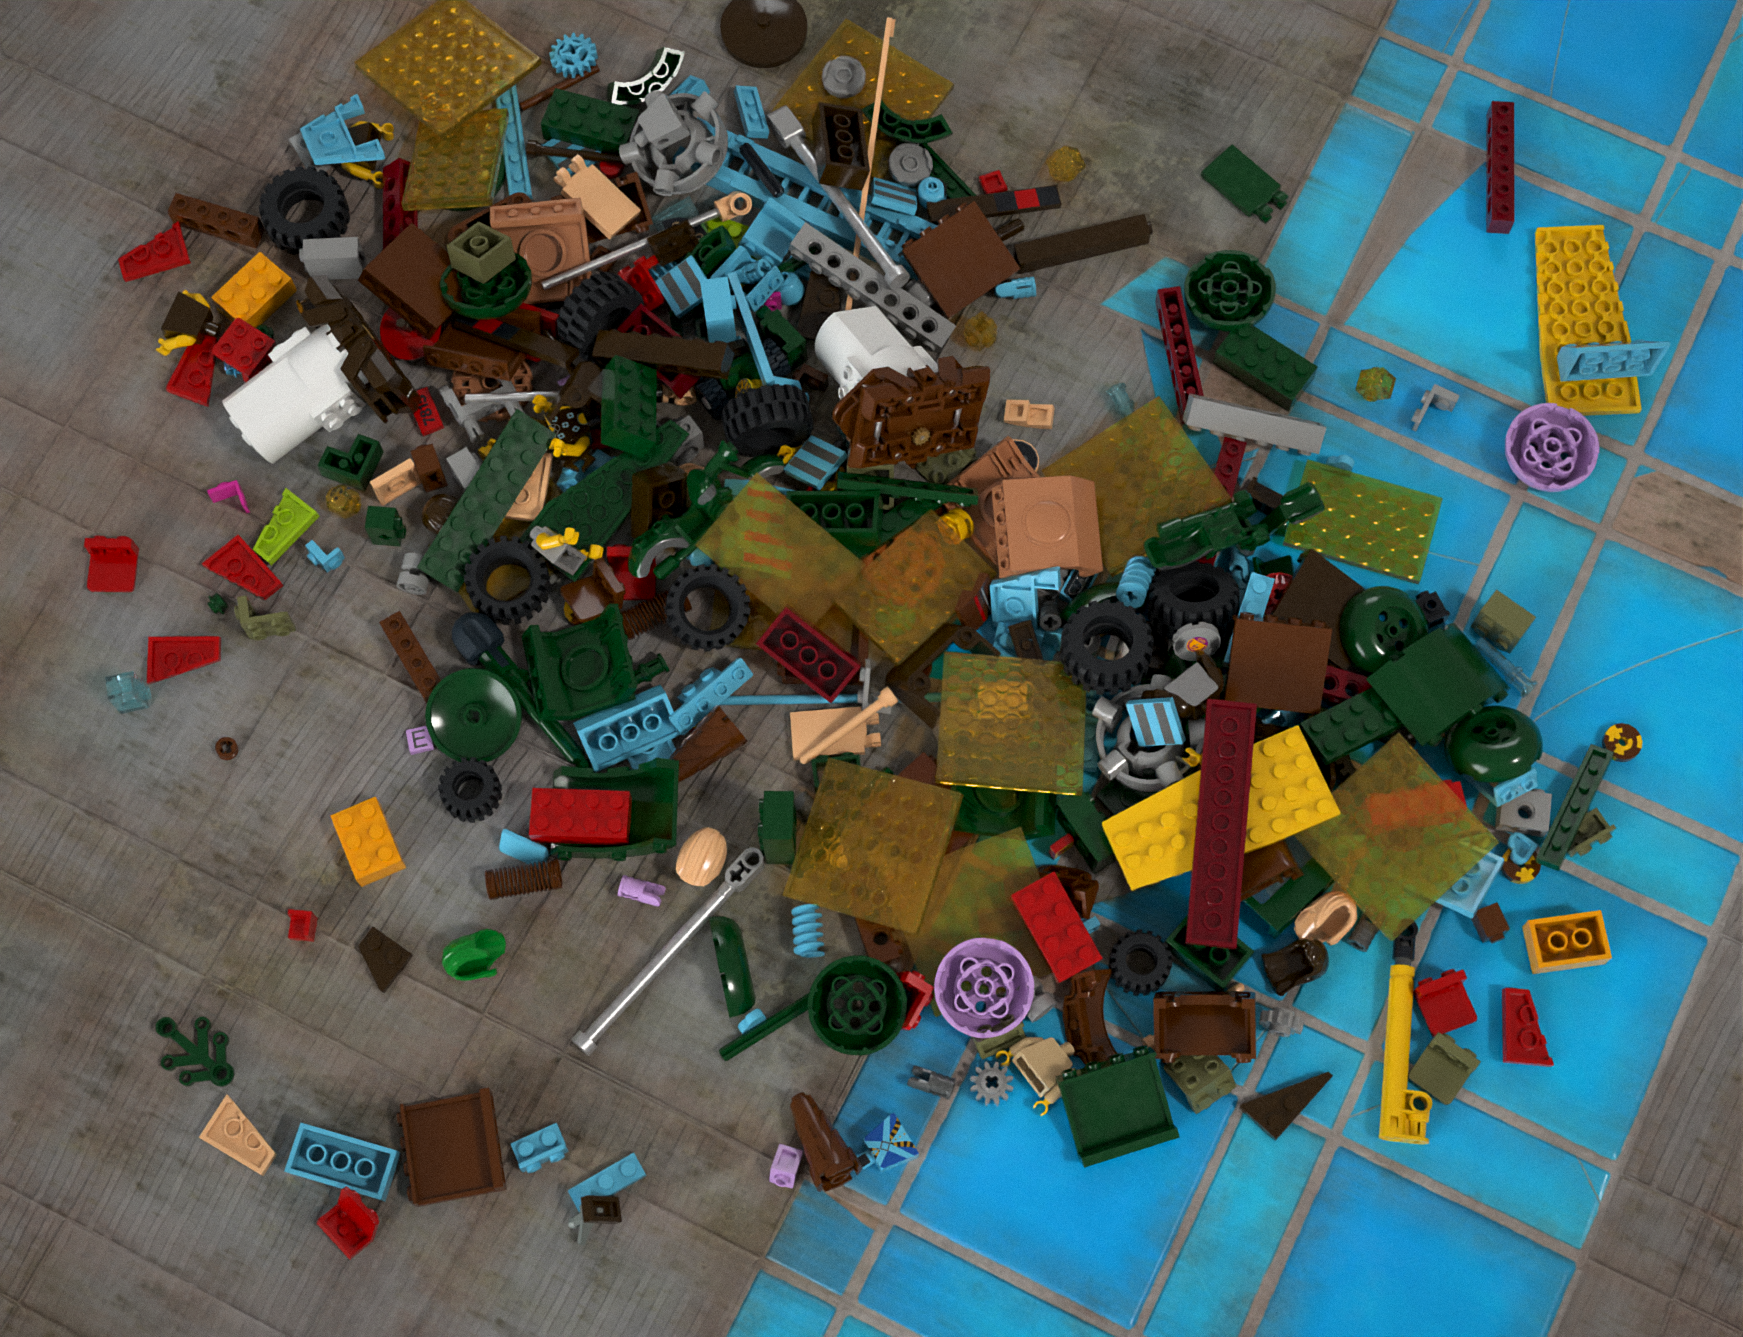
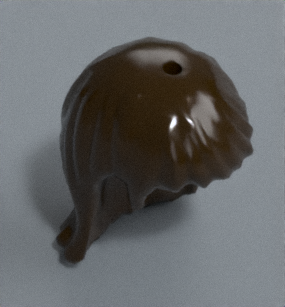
M437 494L431 497L424 505L421 513L422 523L426 529L437 535L459 499L449 494Z
M1311 937L1298 939L1279 951L1263 953L1261 955L1266 978L1269 980L1272 989L1279 996H1284L1285 993L1295 986L1320 978L1327 972L1329 967V955L1325 945L1318 939Z

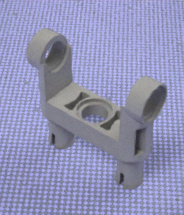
M497 379L501 387L490 393L517 391L511 381ZM447 384L438 388L446 406H449L458 424L465 428L472 443L478 442L475 433L480 441L485 437L477 423L478 420L504 407L507 408L510 416L513 415L516 409L525 413L518 401L468 403L461 406L452 388L449 389Z

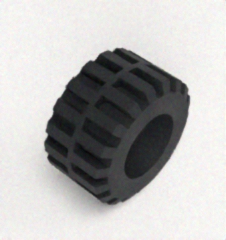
M466 757L461 758V762L458 764L456 760L451 763L452 768L446 767L444 769L445 776L441 775L439 779L441 782L438 785L439 796L447 811L454 818L458 817L462 822L468 819L470 823H475L476 818L483 821L485 820L484 815L488 814L491 816L494 814L492 809H498L500 805L498 800H502V785L491 765H487L486 761L482 759L479 762L476 757H471L470 761H467ZM479 780L484 783L483 790L477 798L462 800L457 797L458 790L464 782Z
M1137 929L1136 933L1129 931L1126 933V936H1121L1112 948L1108 964L1109 969H1112L1111 978L1115 979V985L1118 988L1120 986L1123 987V992L1127 994L1129 991L1133 992V996H1138L1139 993H1143V996H1146L1152 991L1154 993L1158 991L1160 986L1164 985L1170 974L1173 962L1171 961L1172 953L1168 951V944L1161 941L1162 937L1158 934L1156 937L1153 936L1152 931L1148 930L1147 933H1142V929ZM1134 951L1147 953L1154 961V970L1146 975L1132 972L1126 964L1127 955Z

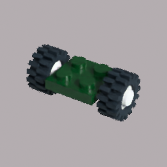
M771 338L762 341L761 343L773 376L783 378L791 373L789 362L785 359V355L780 351L779 346L777 347ZM751 350L732 361L728 380L717 378L720 383L718 385L714 378L708 377L694 388L700 402L703 403L704 408L707 409L708 413L716 421L721 419V413L725 404H728L729 400L735 398L736 386L741 379H761Z

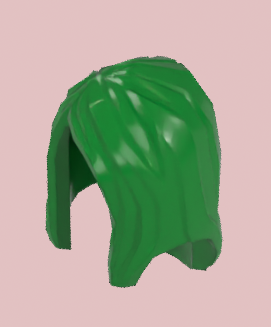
M483 929L473 934L459 937L451 941L443 949L442 966L446 973L456 980L469 981L493 977L497 974V968L489 969L505 953V938L502 933L492 929Z

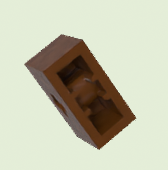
M433 443L420 445L415 450L410 451L426 493L448 486Z

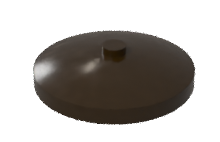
M732 0L725 8L720 24L722 42L729 54L740 63L754 68H773L789 62L803 48L808 33L806 14L797 0Z

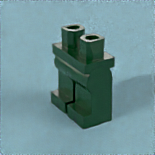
M765 305L756 312V317L759 319L757 327L761 331L762 341L771 338L777 347L779 346L780 351L784 353L785 359L789 362L791 372L808 360L806 340L782 317V313L778 309L772 312Z

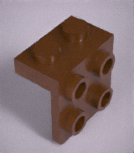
M603 558L594 560L592 576L569 583L560 588L561 595L580 622L600 617L609 603L618 604L619 609H622L626 593L623 583L617 580L612 567L607 565Z

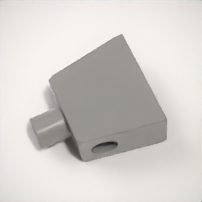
M663 93L638 117L643 130L633 137L641 148L651 142L657 149L661 150L689 136L691 133L673 101Z

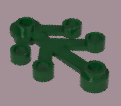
M163 1017L158 1020L156 1032L163 1038H172L191 1054L177 1057L171 1055L164 1056L161 1060L163 1069L173 1071L176 1067L199 1064L204 1065L208 1069V1071L195 1073L188 1070L181 1072L179 1082L182 1085L189 1087L195 1082L211 1081L216 1086L224 1087L233 1081L235 1071L227 1063L226 1046L229 1044V1037L224 1032H218L213 1036V1043L216 1045V1062L209 1057L208 1031L211 1029L209 1019L199 1017L195 1021L198 1047L177 1030L178 1025L173 1019ZM202 1021H206L207 1026L200 1029L199 1024ZM167 1025H171L172 1030L165 1033L164 1028ZM220 1036L225 1037V1041L222 1044L217 1043V1039ZM172 1059V1066L166 1067V1061ZM225 1070L226 1076L220 1079L219 1073ZM190 1074L191 1080L184 1083V1077Z

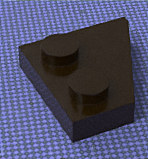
M375 927L370 929L358 945L382 993L387 991L413 956L412 953Z

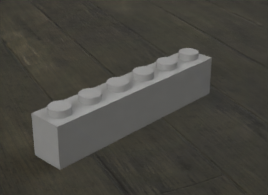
M1189 393L1182 418L1183 422L1188 425L1187 428L1191 430L1201 431L1204 428L1210 430L1209 433L1217 436H1223L1224 433L1231 434L1233 439L1245 441L1246 438L1253 439L1254 443L1267 446L1268 443L1275 444L1276 448L1284 451H1289L1290 448L1298 449V453L1311 456V453L1319 454L1327 428L1319 422Z

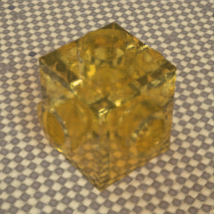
M1065 145L1054 151L1052 156L1046 160L1050 175L1055 180L1065 182L1074 180L1077 174L1086 167L1078 148Z
M983 311L966 322L964 339L969 346L975 347L980 352L985 347L989 348L995 343L997 325Z
M1384 367L1361 370L1355 390L1369 402L1391 399L1396 378Z

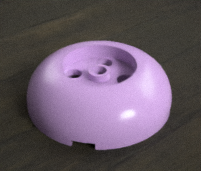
M1556 403L1537 404L1522 411L1512 421L1505 438V455L1513 473L1528 486L1545 492L1566 491L1581 484L1594 470L1599 454L1598 437L1591 423L1578 411L1572 408L1567 409L1557 406ZM1530 444H1535V445H1537L1538 450L1535 451L1534 446H1532V445H1530ZM1566 453L1569 457L1562 460L1560 454ZM1541 463H1547L1550 468L1543 467Z
M974 938L955 946L941 961L934 983L935 999L943 1017L956 1030L976 1038L997 1037L1013 1030L1027 1015L1034 996V979L1029 964L1014 947L1001 940ZM989 967L992 970L991 976L984 977L981 974L982 968ZM964 981L970 982L972 985L971 990L963 991L961 983ZM981 985L988 987L986 994L984 992L980 993L979 988ZM999 987H1003L1006 990V995L1002 998L996 995V989ZM979 1001L986 1004V1010L983 1012H979L975 1008L976 1003ZM1007 1014L1014 1015V1022L1001 1030L993 1032L987 1030L986 1033L977 1032V1029L983 1025L989 1024L993 1027L1000 1023V1019L1004 1018Z

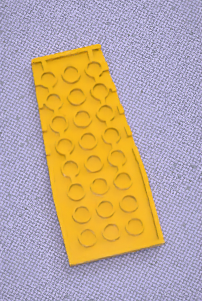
M1604 225L1538 227L1535 231L1539 353L1546 403H1556L1557 406L1567 409L1572 408L1583 416L1640 413L1642 408L1637 377L1560 381L1557 355L1561 347L1568 344L1581 346L1593 342L1599 344H1609L1613 341L1631 342L1627 321H1624L1623 304L1618 296V283L1613 275V261L1610 262L1608 254V241L1606 242L1604 237Z
M1298 725L1253 745L1244 854L1277 843L1341 814ZM1201 770L1102 822L1101 826L1132 891L1192 870Z

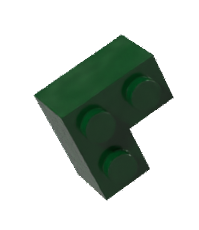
M358 434L349 453L327 446L317 466L323 477L365 492L384 451L379 441Z

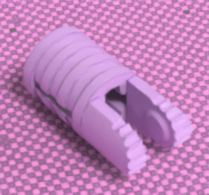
M623 875L618 889V896L658 907L661 904V899L658 895H664L666 888L659 884Z

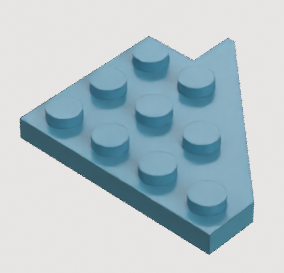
M1485 832L1395 854L1383 872V878L1473 919L1502 868L1504 858L1484 850L1491 834Z

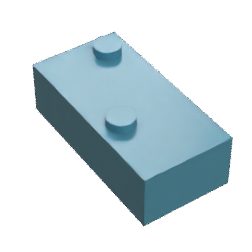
M728 276L700 280L709 342L723 341L729 343L741 339L740 336H736L733 309H737L735 295H730Z
M300 1122L284 1172L340 1189L347 1186L358 1194L385 1202L401 1152Z

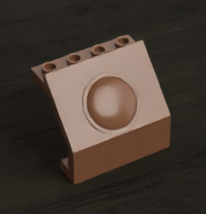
M581 197L490 207L491 228L511 238L514 252L522 256L531 269L532 286L524 303L537 304L564 301L567 296L571 295L575 286L578 287L585 278H590L592 271L547 290H544L541 284L542 281L590 262L587 227Z
M1009 436L947 483V485L978 488L979 497L977 505L971 504V506L965 507L955 502L943 504L948 513L956 507L967 512L974 524V533L969 538L997 566L998 555L992 488L1003 484L1002 480L1040 478Z
M1071 475L1002 480L1003 484L992 488L999 578L1002 579L1056 566L1060 567V570H1079V576L1088 577L1103 572L1094 481Z

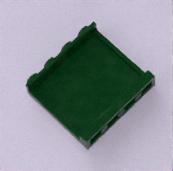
M1139 1046L1134 1048L1132 1053L1125 1055L1123 1053L1113 1054L1109 1057V1060L1103 1062L1098 1060L1086 1063L1084 1068L1077 1070L1069 1068L1063 1070L1061 1075L1055 1076L1077 1155L1084 1168L1180 1138L1178 1129L1173 1124L1155 1059L1157 1054L1151 1047Z

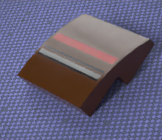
M980 572L972 591H962L954 609L961 625L977 630L991 615L990 584L992 581L989 574Z

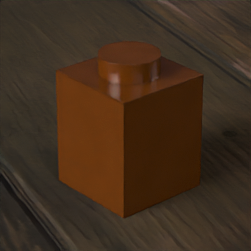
M1497 902L1478 909L1473 919L1471 918L1482 943L1490 941L1491 944L1499 942L1505 938L1504 935L1510 929Z

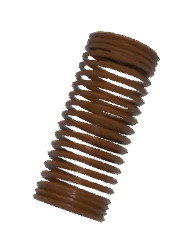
M670 588L668 591L665 590L664 593L661 592V595L657 594V597L653 596L649 600L646 599V603L642 601V604L634 605V608L627 609V612L625 610L621 611L624 633L627 635L628 640L635 639L631 625L639 637L632 618L640 634L643 635L635 615L644 632L647 633L639 613L648 631L651 629L643 612L651 628L654 629L646 608L656 627H658V624L650 607L659 625L662 626L660 618L664 624L666 623L657 602L667 619L661 601L666 606L664 598L666 599ZM686 597L684 602V611L686 613L692 611L688 597ZM653 604L655 605V607H656V609H657V611H658V613H659V615H660V618H659L658 614L656 613Z
M548 859L546 861L549 883L545 861H542L545 885L541 862L538 861L541 887L537 864L534 862L537 888L534 881L532 863H529L532 887L528 864H525L528 889L524 866L521 864L524 890L521 883L519 865L517 864L516 866L519 889L515 866H512L515 891L511 868L508 866L511 893L506 867L503 868V872L500 867L499 874L497 868H495V875L493 869L486 870L485 882L489 899L496 900L500 897L503 899L504 896L507 898L513 895L516 897L517 894L520 896L526 893L529 895L530 892L532 894L534 892L538 893V891L542 892L543 889L545 892L547 889L549 891L551 889H562V876L558 859H551L550 863ZM504 878L506 883L507 894L504 888ZM500 881H501V885H502V893H501V890H500Z

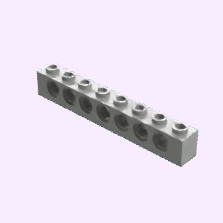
M804 223L790 243L788 250L791 252L792 257L798 261L803 260L808 263L812 271L817 274H824L828 277V281L836 287L841 286L847 290V294L855 300L860 299L866 303V307H878L894 326L898 325L904 329L903 332L908 337L920 340L927 350L939 353L954 331L956 325L902 288L891 289L882 274L808 223ZM810 247H816V248H818L819 251H820V254H818V255H813V254H811V253L809 252V248H810ZM835 260L838 262L839 267L832 268L828 265L827 261ZM854 273L858 280L851 281L847 278L846 274ZM873 286L876 289V293H868L865 287ZM884 299H892L895 302V306L888 307L884 303ZM903 312H911L914 319L907 320L903 316ZM922 325H930L932 327L933 332H924L922 329Z

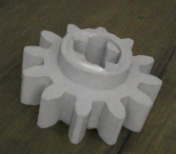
M1276 1007L1269 1011L1262 1010L1259 1024L1263 1025L1264 1028H1269L1268 1032L1273 1035L1290 1037V1034H1301L1304 1020L1294 1016L1295 1013L1291 1010Z
M997 1061L993 1068H990L988 1062H985L984 1070L976 1067L975 1072L978 1077H970V1081L976 1083V1085L970 1088V1091H978L976 1101L985 1098V1106L989 1105L990 1100H993L994 1104L999 1106L1000 1097L1005 1101L1008 1100V1095L1005 1091H1013V1087L1007 1084L1013 1081V1076L1006 1077L1005 1074L1008 1068L1004 1067L1002 1070H999V1063ZM986 1080H996L997 1088H994L993 1086L988 1088V1082Z

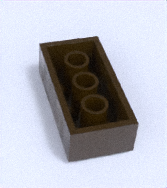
M818 102L811 124L819 184L862 191L870 172L862 110Z

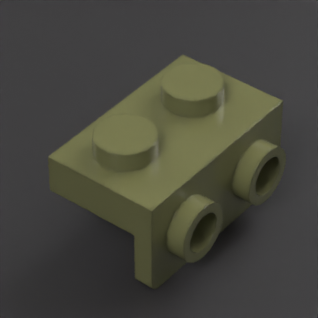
M1597 807L1589 811L1579 828L1568 854L1570 857L1579 854L1581 857L1593 849L1591 847L1593 844L1599 842L1602 845L1613 838L1611 834L1616 829L1615 825L1609 826Z

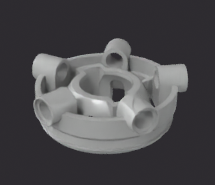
M655 90L648 93L644 100L647 107L662 95L663 92ZM705 91L700 96L688 93L667 96L673 101L691 132L690 144L682 154L676 156L675 164H667L665 156L668 147L659 150L651 142L642 148L639 147L633 137L643 130L639 121L636 122L633 128L630 142L619 147L623 163L626 165L632 163L638 175L652 186L653 192L658 195L672 196L673 194H686L695 191L708 183L716 175L724 162L728 148L727 130L721 117L715 110L719 104ZM693 111H697L712 127H715V136H713L702 121L693 116ZM652 159L659 168L655 180L649 172V168H652ZM699 162L702 166L695 172L691 170V165Z
M1159 674L1153 675L1151 684L1131 687L1130 690L1120 692L1111 700L1102 696L1097 701L1092 715L1098 718L1096 743L1101 761L1097 765L1108 779L1112 780L1115 778L1121 784L1134 790L1156 792L1162 791L1188 777L1196 768V766L1192 767L1182 759L1185 752L1183 744L1166 745L1160 751L1152 753L1139 751L1135 756L1127 751V747L1131 742L1129 734L1133 729L1129 715L1123 720L1117 730L1116 750L1114 749L1106 755L1104 749L1106 732L1112 734L1123 717L1122 711L1126 709L1128 713L1126 703L1129 700L1141 699L1143 691L1163 690L1165 686L1173 681L1170 677ZM1201 717L1198 720L1187 718L1190 748H1196V752L1201 755L1205 717ZM1152 768L1155 771L1156 779L1135 778L1129 776V771L1143 777V769Z

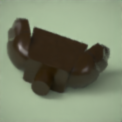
M1195 651L1197 662L1165 686L1163 690L1143 691L1141 699L1173 697L1180 720L1187 718L1198 720L1206 714L1207 699L1220 700V693L1224 685L1222 670L1217 667L1214 659L1209 657L1204 651Z

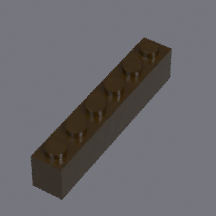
M608 329V331L599 330L592 356L600 365H607L615 355L656 369L659 372L727 380L734 357L733 351L723 341H714L712 343L699 338L685 340L679 336L667 338L655 333L642 335L636 331L623 333L616 329Z

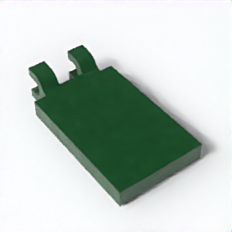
M1233 144L1201 172L1202 178L1249 218L1255 214L1264 224L1272 219L1270 214L1273 213V209L1266 205L1270 200L1280 210L1287 205L1286 200L1289 196L1280 190L1281 185Z

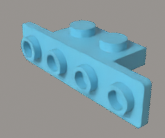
M740 657L734 660L722 672L714 667L704 670L700 674L699 679L683 688L682 693L677 697L683 705L669 716V720L681 735H685L717 704L720 705L753 676L752 671Z

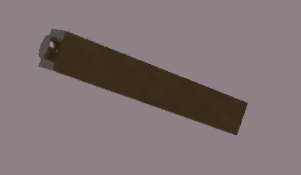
M1145 214L1014 244L1013 256L1021 268L1018 270L1019 274L1149 244L1153 229L1151 222H1147Z

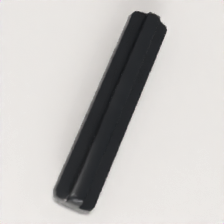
M749 143L741 145L739 147L741 155L773 197L778 198L782 196L784 188Z

